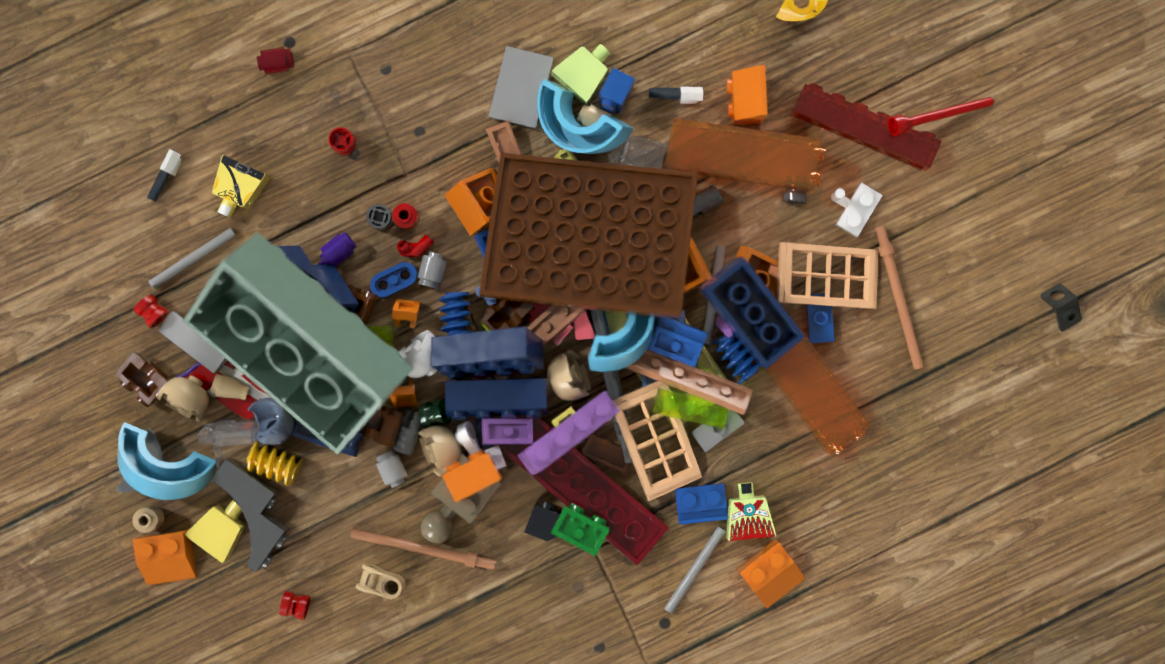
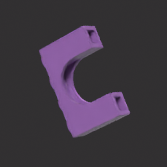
M604 391L517 456L529 473L534 475L619 413L620 410L606 391Z

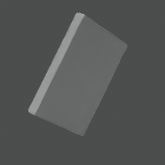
M506 46L488 117L503 122L509 120L511 124L536 130L539 120L537 111L538 92L542 80H549L554 58Z

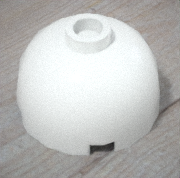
M429 330L414 337L411 340L413 342L407 348L403 347L399 351L402 359L413 367L412 371L407 375L408 377L420 378L424 375L430 377L437 372L436 369L431 367V337L435 336Z

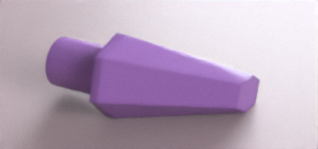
M721 316L717 317L716 326L728 338L731 337V329Z

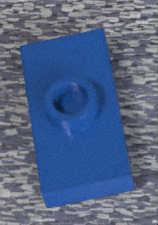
M825 293L811 294V296L825 297ZM806 305L808 343L834 342L832 306Z

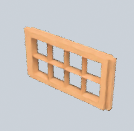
M781 242L779 243L777 301L789 304L876 309L879 250ZM793 252L807 253L806 272L792 271ZM812 254L826 255V273L812 272ZM832 255L846 256L845 275L831 274ZM851 257L865 258L864 276L850 275ZM792 276L806 277L805 295H791ZM811 277L826 278L825 297L811 296ZM831 279L845 280L844 298L830 297ZM850 280L864 281L863 299L849 298Z
M656 381L612 400L620 410L615 417L648 501L702 478L668 384ZM662 395L667 409L650 416L645 401ZM641 404L646 418L629 425L624 411ZM669 414L674 429L658 436L652 421ZM648 424L653 438L636 445L631 431ZM676 434L681 449L665 455L660 441ZM656 444L661 458L644 465L639 450ZM684 453L689 468L672 475L667 461ZM663 463L668 477L651 485L646 470Z

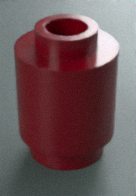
M278 47L261 50V56H257L259 70H264L265 75L289 71V68L295 67L291 48Z

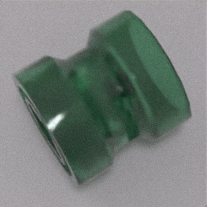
M445 399L436 400L434 403L431 401L423 402L419 406V419L425 427L434 426L437 422L439 424L449 423L452 420L451 417L446 415Z

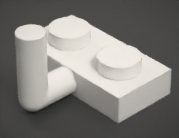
M863 183L859 184L851 199L845 197L843 189H837L831 194V199L845 209L835 226L857 238L883 195Z

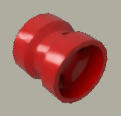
M335 128L329 134V145L338 154L349 155L355 150L357 145L356 139L346 128Z
M152 294L144 297L133 309L138 316L144 317L145 324L150 329L158 326L169 315V311L165 307L159 306L157 299Z
M285 591L281 600L279 615L286 617L293 615L296 619L305 620L311 597L304 594L297 596L294 592Z

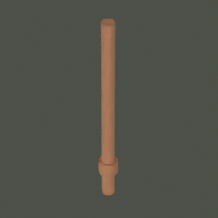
M885 226L877 227L875 229L880 244L878 250L880 257H883L912 364L914 370L920 369L924 366L893 254L895 251L893 244L889 243Z
M355 528L352 529L350 538L465 563V566L471 568L478 566L495 570L497 561L479 557L477 553L473 552L466 554Z

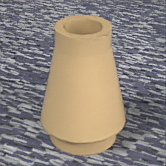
M224 373L223 375L216 374L210 393L216 394V397L246 400L250 386L244 385Z

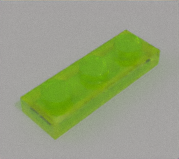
M658 388L653 407V413L723 429L729 411L728 408L703 398Z

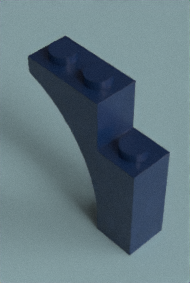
M277 246L294 265L309 278L318 281L324 287L325 292L348 312H355L358 302L335 266L332 264L312 265L301 246Z

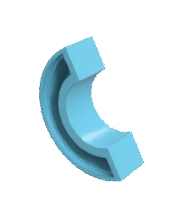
M542 80L537 98L539 120L547 136L559 147L576 153L602 154L621 145L634 128L614 116L604 114L596 123L589 127L581 126L576 121L572 112V100L575 93L556 82Z
M624 313L628 320L620 331L608 336L596 335L589 355L590 370L598 372L616 371L636 362L646 352L651 343L654 333V316Z
M125 422L121 427L118 439V467L125 481L138 492L162 500L181 499L201 491L214 477L216 460L193 451L188 458L179 462L168 463L160 461L153 457L146 449L147 431Z

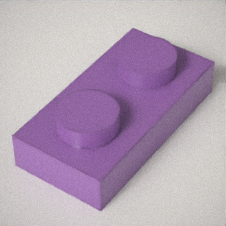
M482 419V445L533 444V419Z

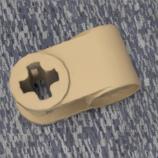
M363 563L362 568L364 570L360 582L356 583V589L387 599H395L404 592L406 582L401 575L384 570L376 565ZM390 580L398 584L397 592H391L388 589L387 585Z

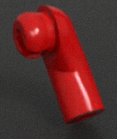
M425 234L417 243L407 242L406 240L400 241L397 244V250L403 257L419 258L434 242Z

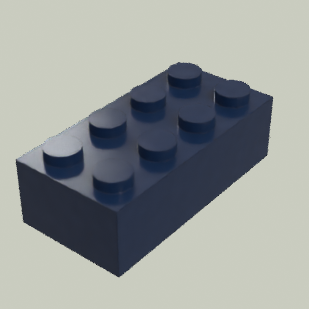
M736 257L699 287V290L753 359L763 368L767 369L805 338L801 330L743 257Z
M527 327L431 337V367L454 381L464 380L467 376L487 378L488 374L509 376L511 372L516 371L530 374L534 373L535 369H543V340Z

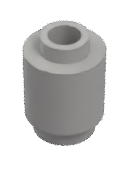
M430 251L428 256L423 255L417 277L420 278L418 284L435 289L438 288L439 283H442L447 261L442 260L444 255Z
M391 450L375 457L378 462L376 466L385 486L390 484L391 488L405 482L404 477L408 475L399 454L396 455L395 451Z

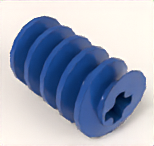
M444 293L445 296L440 297L439 302L446 305L439 308V311L447 314L440 318V321L447 323V325L442 327L441 331L448 333V335L472 333V331L465 329L472 322L464 319L465 316L471 314V311L464 310L465 306L470 305V301L463 300V297L470 293Z
M732 332L731 337L728 338L724 334L710 345L719 344L715 352L724 351L721 361L730 360L726 368L736 369L732 377L741 376L742 378L737 383L740 385L758 373V369L761 366L757 362L752 363L753 357L747 355L748 351L745 347H741L742 343L739 339L735 338L736 336Z

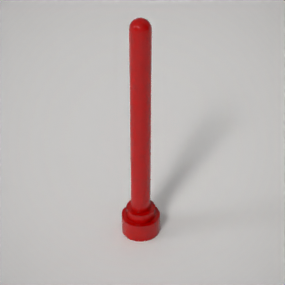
M987 97L912 117H906L901 114L891 116L888 119V129L891 135L898 136L905 134L913 126L991 107L994 104V99Z

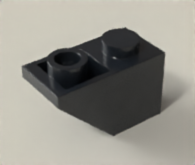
M541 501L540 504L535 503L524 533L545 541L558 537L552 534L551 531L561 512L554 510L555 505L546 501Z

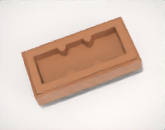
M509 120L486 129L498 162L500 161L501 153L522 155Z

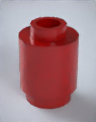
M408 203L397 205L392 212L394 223L403 230L414 229L419 223L418 211ZM404 212H408L409 217L405 220H402V214Z

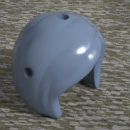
M261 398L248 407V410L253 412L259 425L256 435L258 442L274 445L281 444L288 439L294 428L293 416L273 398Z

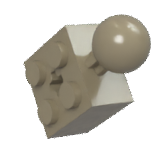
M463 452L457 461L462 465L470 461L469 455ZM442 478L431 494L445 505L440 511L430 512L423 518L421 532L424 538L432 543H441L447 540L452 533L453 526L451 520L456 514L471 524L501 485L502 481L500 480L455 503Z

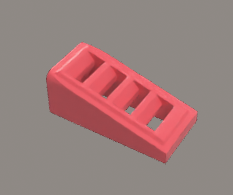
M586 310L574 320L575 339L577 341L595 339V332Z

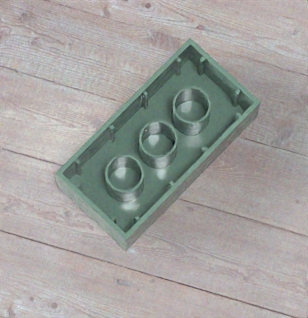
M258 232L221 261L183 322L337 455L413 369L402 359L400 353L395 348L386 345L364 326L362 320L357 315L348 312L325 292L324 287L318 281L309 278L286 257L279 247L270 244Z

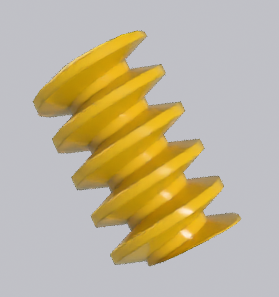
M256 440L247 457L248 471L253 472L257 468L258 475L261 476L266 472L267 479H272L275 476L276 482L280 483L284 480L285 486H290L299 474L303 458L297 464L295 463L296 455H292L287 460L286 451L277 456V448H274L270 453L266 444L261 449H258L259 442Z

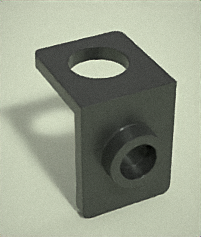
M1058 284L1041 294V299L1055 310L1060 331L1063 332L1082 320L1077 296L1064 285ZM1060 292L1065 294L1060 300H1052L1050 298L1054 293Z

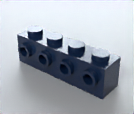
M546 379L445 381L446 415L453 420H464L466 416H476L477 419H490L492 416L513 419L517 415H527L528 418H540L542 414H547Z

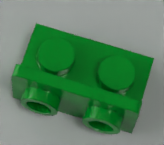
M574 503L571 506L565 504L551 533L596 557L610 530L606 525L607 521L595 514L591 518L584 514V508Z

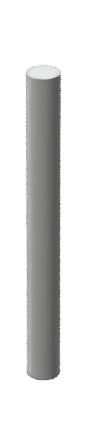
M230 227L149 280L150 285L154 289L235 237V231Z
M716 246L712 277L723 269L726 249L724 247ZM709 301L707 302L703 331L708 332L705 344H711L716 310Z
M719 526L716 528L664 607L666 611L671 614L674 612L726 533L725 530Z

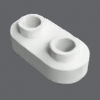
M466 421L459 424L455 432L458 443L466 448L469 455L479 450L483 452L484 450L480 448L476 437V428L472 423Z

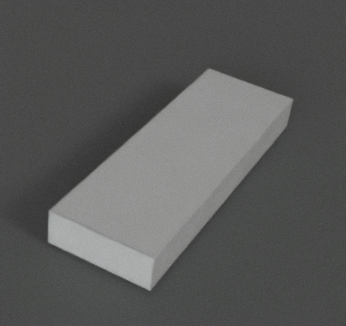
M172 311L158 331L212 373L217 374L227 359L183 322L184 318L181 315Z

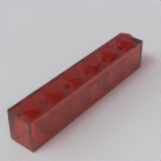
M814 83L805 84L801 88L790 114L791 116L925 172L931 168L942 142L936 139L935 134L928 131L919 132L910 127L905 134L893 136L888 129L890 115L883 112H877L876 114L869 111L868 106L859 102L850 103L845 100L846 98L838 93H832L831 95L824 92L821 86Z

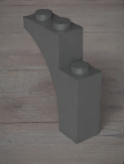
M233 458L226 459L212 478V481L226 490L244 513L251 537V552L247 567L257 572L262 568L266 569L274 559L271 555L276 547L280 549L288 539V536L285 534L289 528L266 512L267 510L270 512L278 502L276 496L280 491L253 472H249L246 467Z

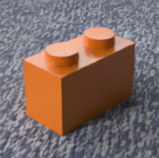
M479 450L468 456L470 461L462 465L457 461L446 467L447 472L442 477L455 503L502 479L489 451L483 454L482 450Z

